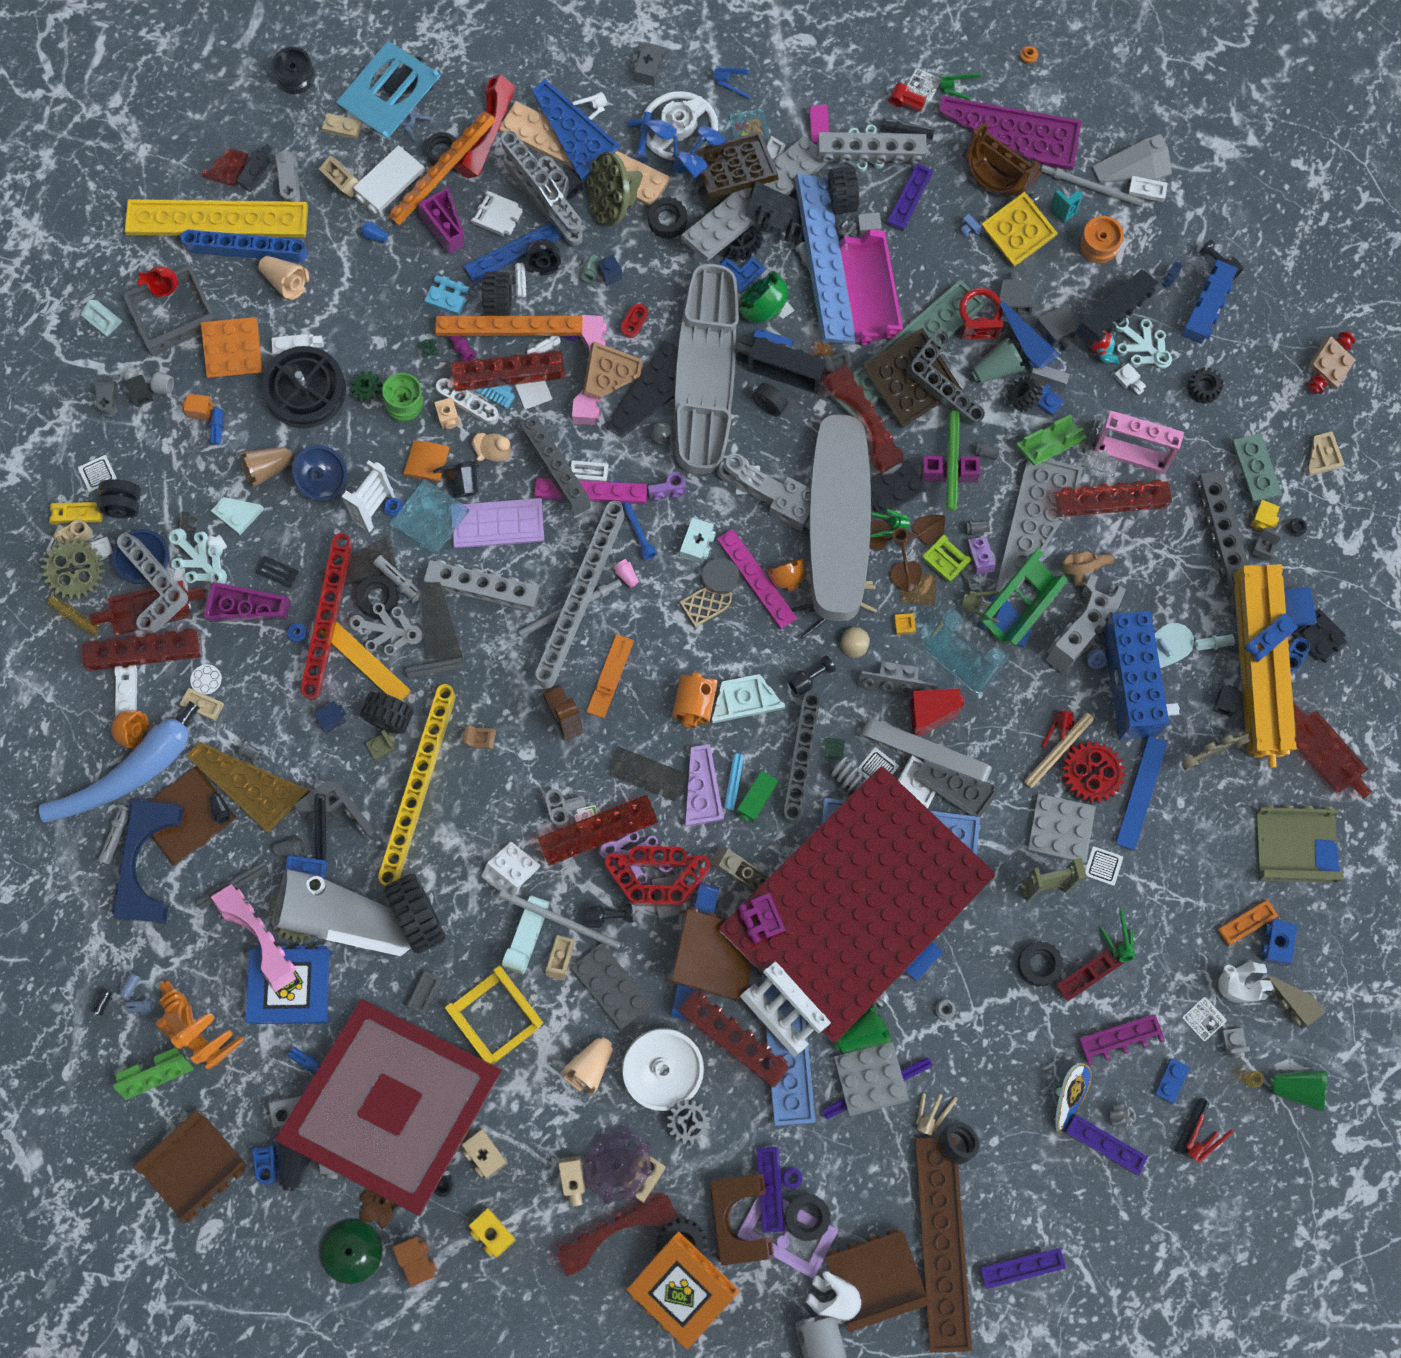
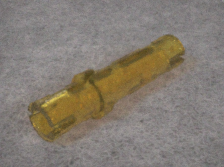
M56 595L49 598L47 605L57 610L60 616L68 618L91 636H95L99 632L100 626L76 611L70 603H65Z

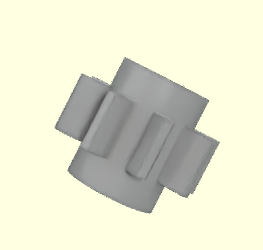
M1126 1103L1113 1106L1114 1111L1110 1113L1112 1124L1119 1126V1130L1133 1127L1132 1123L1136 1121V1114L1133 1108L1127 1107Z

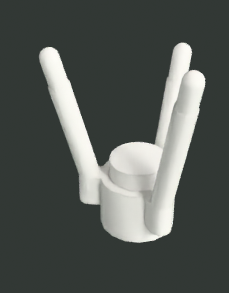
M602 92L572 102L575 106L589 102L592 109L596 108L597 110L589 116L591 120L603 112V107L607 105V100Z

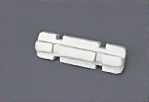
M516 263V296L524 298L526 297L525 264Z
M550 336V339L546 338L536 344L534 348L527 349V355L530 359H534L537 357V354L541 355L551 349L553 345L560 344L559 336Z

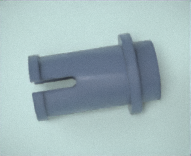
M129 973L123 987L119 988L120 992L118 995L129 1000L131 996H134L133 992L141 978Z
M148 998L145 1001L127 1002L126 1007H135L127 1008L128 1014L145 1013L148 1015L154 1011V1002Z

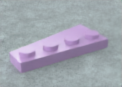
M710 744L691 747L685 827L723 821V811Z

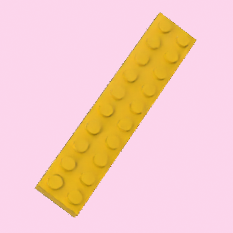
M128 199L125 233L126 235L181 236L186 230H200L269 237L306 238L308 203Z

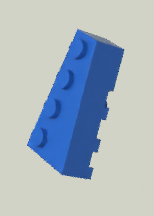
M1217 259L1183 331V337L1202 344L1205 338L1209 339L1213 331L1210 327L1212 323L1216 324L1220 316L1217 312L1223 308L1227 300L1224 297L1226 294L1229 295L1233 287L1231 282L1238 268Z

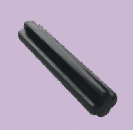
M1200 1098L1175 1147V1151L1181 1155H1185L1189 1148L1186 1145L1192 1137L1201 1114L1205 1115L1210 1105V1102L1206 1099Z

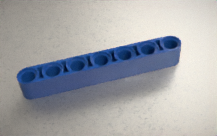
M186 230L181 234V240L186 250L191 253L256 259L271 256L290 262H302L308 256L303 241L299 239L200 230Z
M700 883L695 908L700 910L699 913H715L720 887ZM678 985L671 1017L691 1021L698 990Z

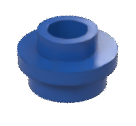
M390 498L384 503V510L387 515L397 516L402 512L403 505L399 499ZM391 506H397L395 510L390 509Z
M295 623L289 627L287 634L293 642H301L306 638L307 630L304 625ZM295 630H300L299 634H294Z

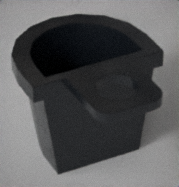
M478 461L461 462L457 465L443 466L433 470V474L443 473L446 476L453 499L479 493L477 480Z

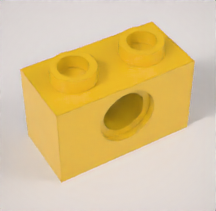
M488 1208L469 1225L472 1229L470 1234L477 1241L482 1240L485 1244L483 1249L490 1257L493 1255L499 1257L516 1241L515 1237ZM490 1228L495 1229L497 1233L496 1238L492 1241L486 1237V1232Z

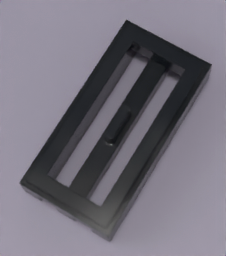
M264 556L256 573L291 588L292 582L295 581V576L298 575L299 571ZM265 563H270L292 574L288 575L286 573H283L279 570H276L272 567L265 565ZM262 569H265V570L270 571V572H272V573H274V574H277V575H279V576H281V577H283V578H286V579H288V581H285V580H283V579H281V578H278V577H276V576H274V575H271V574H269V573H267V572H264V571H262Z

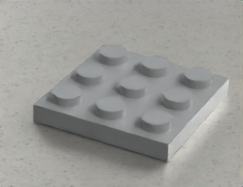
M1038 794L1027 851L1069 861L1082 857L1083 864H1085L1096 806Z
M893 1042L834 1056L849 1116L909 1101Z

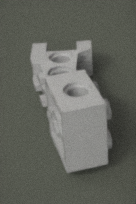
M737 453L730 454L718 466L717 474L722 480L736 489L753 495L754 498L770 504V516L803 532L807 521L810 519L811 488L790 477H787L784 484L751 466L746 458ZM730 459H736L739 466L731 462ZM723 466L728 473H730V475H726L723 473Z
M1090 573L1081 592L1087 600L1083 614L1074 624L1069 623L1063 630V633L1054 640L1052 646L1047 651L1049 655L1046 661L1064 674L1086 649L1095 634L1102 630L1106 621L1108 622L1112 614L1118 610L1126 591L1125 588L1116 585L1111 597L1095 590L1096 587L1094 586L1099 576Z

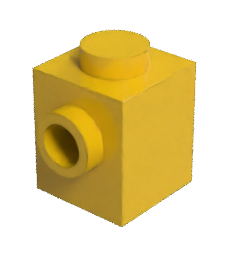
M1262 500L1256 508L1250 526L1260 532L1264 528H1275L1279 517L1276 516L1280 507Z

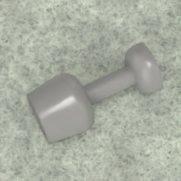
M130 366L127 369L125 381L140 375L136 368ZM156 372L152 377L143 375L146 384H150L152 392L166 395L172 392L174 387V378L162 372Z

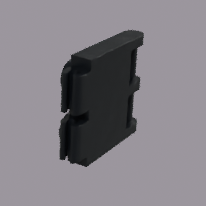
M1317 609L1315 611L1316 618L1319 617L1317 623L1303 625L1291 633V635L1295 639L1305 638L1310 643L1309 653L1317 661L1321 659L1326 663L1348 642L1344 638L1346 634L1322 610ZM1304 628H1307L1302 634H1299Z

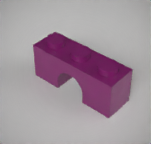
M923 456L921 480L927 482H946L947 461H943L942 456ZM961 456L960 460H958V482L977 483L980 476V457Z

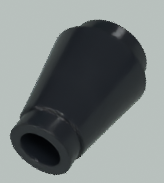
M220 794L210 796L213 820L218 824L228 822L232 818V811Z

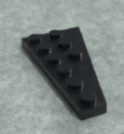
M666 340L663 341L607 424V430L623 438L645 418L653 415L654 411L663 407L674 398L677 346Z

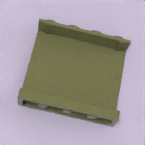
M1263 805L1262 808L1257 810L1259 881L1339 883L1344 880L1343 872L1320 871V867H1316L1315 840H1333L1334 844H1337L1335 816L1340 813V810H1333V807L1313 809V806H1303L1301 809H1295L1291 805L1282 806V808H1274V805Z

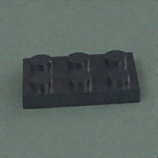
M908 459L870 480L871 506L876 513L887 515L889 514L886 512L887 509L894 511L927 491L928 488Z

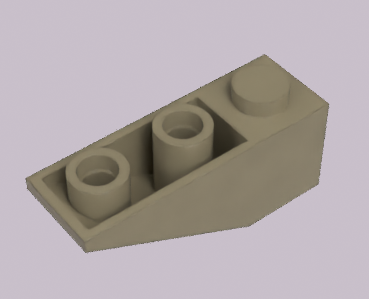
M718 847L710 861L712 867L754 892L769 878L768 875L727 848Z
M1273 976L1264 979L1271 981L1273 989L1269 992L1275 994L1279 999V1005L1291 1014V1019L1296 1026L1301 1028L1308 1027L1326 1013L1312 995Z

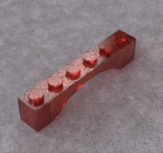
M844 365L828 374L823 381L832 396L851 405L865 420L872 438V460L882 474L904 460L902 450L894 444L892 434L884 428L882 418L874 412L873 404L864 396V390L861 385H857L853 372Z
M661 1193L651 1198L652 1203L647 1206L642 1203L634 1207L632 1214L627 1216L626 1213H623L614 1218L615 1223L608 1226L606 1222L596 1228V1233L592 1235L586 1233L578 1237L579 1242L571 1246L569 1242L559 1247L560 1252L556 1255L567 1277L586 1268L596 1249L614 1233L627 1227L638 1225L662 1227L679 1218L668 1195L663 1196Z

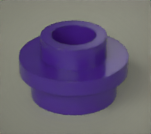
M788 1168L782 1174V1182L787 1188L795 1189L802 1183V1174L796 1168ZM791 1174L795 1175V1182H790L788 1176Z

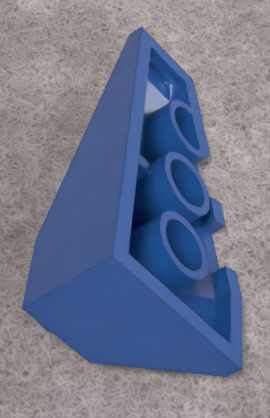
M1003 301L1000 303L1025 354L1030 358L1028 362L1035 369L1037 367L1043 369L1060 355L1052 345L1038 335L1029 324L1025 323L1012 308Z

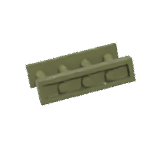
M1082 857L1073 859L1065 869L1040 875L1039 868H1034L1022 882L1021 893L1023 897H1026L1027 902H1029L1040 891L1057 887L1064 888L1065 893L1074 891L1087 878Z

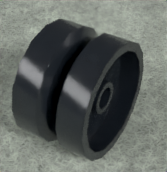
M286 47L275 55L272 61V68L281 89L290 94H300L312 87L315 81V71L306 51L298 47Z
M108 479L99 482L98 495L100 497L96 503L98 513L122 519L138 516L140 504L137 501L141 495L139 485L119 479Z

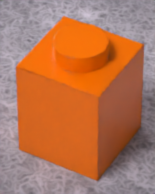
M187 393L186 400L182 404V409L187 417L210 421L213 402L210 397Z

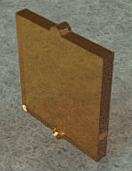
M922 574L919 585L913 591L905 592L902 590V603L935 605V592H937L936 575Z

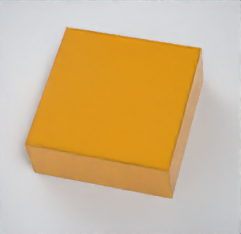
M914 613L894 616L896 635L916 633Z

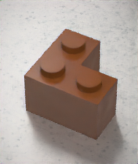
M414 1237L393 1247L399 1266L403 1267L410 1287L437 1277L435 1272L438 1269L433 1259L430 1260L427 1252L430 1251L426 1239Z

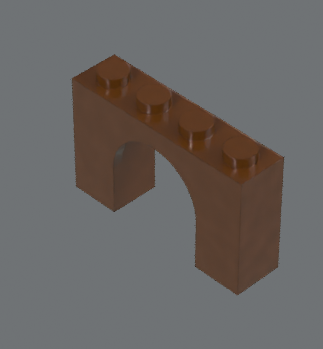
M754 1174L712 1180L709 1186L710 1197L713 1198L714 1204L712 1207V1216L716 1221L714 1235L716 1240H718L717 1258L721 1262V1266L774 1259L772 1237L744 1240L733 1232L730 1225L731 1209L739 1200L766 1195L764 1175Z

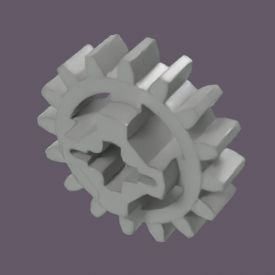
M684 1100V1105H681L679 1102L676 1103L678 1108H671L670 1110L673 1112V1115L667 1116L671 1120L667 1127L673 1128L669 1132L670 1135L676 1133L675 1140L678 1141L682 1138V1144H686L687 1140H689L690 1144L694 1145V1139L701 1142L700 1136H707L705 1129L711 1128V1126L706 1124L711 1118L705 1116L709 1111L707 1109L702 1111L703 1104L701 1103L695 1106V1100H692L691 1104H688L687 1100ZM688 1108L686 1114L683 1116L678 1115L680 1111ZM696 1110L700 1113L702 1121L697 1120L695 1116ZM691 1114V1120L694 1121V1125H690L687 1129L684 1119L687 1120ZM675 1123L682 1126V1134L677 1130ZM696 1128L700 1129L698 1133L690 1136L691 1131Z

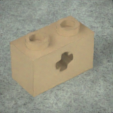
M330 155L319 170L342 192L352 197L355 194L353 187L360 181L341 162Z
M480 1130L462 1144L465 1148L462 1152L469 1161L474 1160L477 1165L475 1170L481 1178L485 1176L489 1179L508 1164L484 1130ZM482 1150L484 1152L488 1151L485 1161L484 1159H481V1161L479 1159L481 1156L480 1151Z

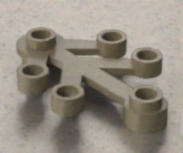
M1244 732L1235 735L1234 738L1232 734L1221 739L1223 745L1216 746L1212 742L1203 747L1205 752H1201L1194 757L1191 754L1181 759L1183 762L1181 765L1184 771L1190 770L1198 766L1199 762L1212 755L1220 754L1234 745L1236 748L1247 745L1251 742L1249 738L1251 736L1249 733L1245 734Z

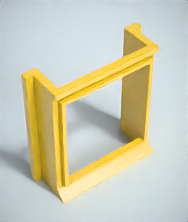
M500 965L494 969L492 975L454 1004L450 1003L445 1007L483 1060L490 1064H495L540 1029L543 1024L542 1020ZM501 981L532 1024L494 1054H491L460 1012Z

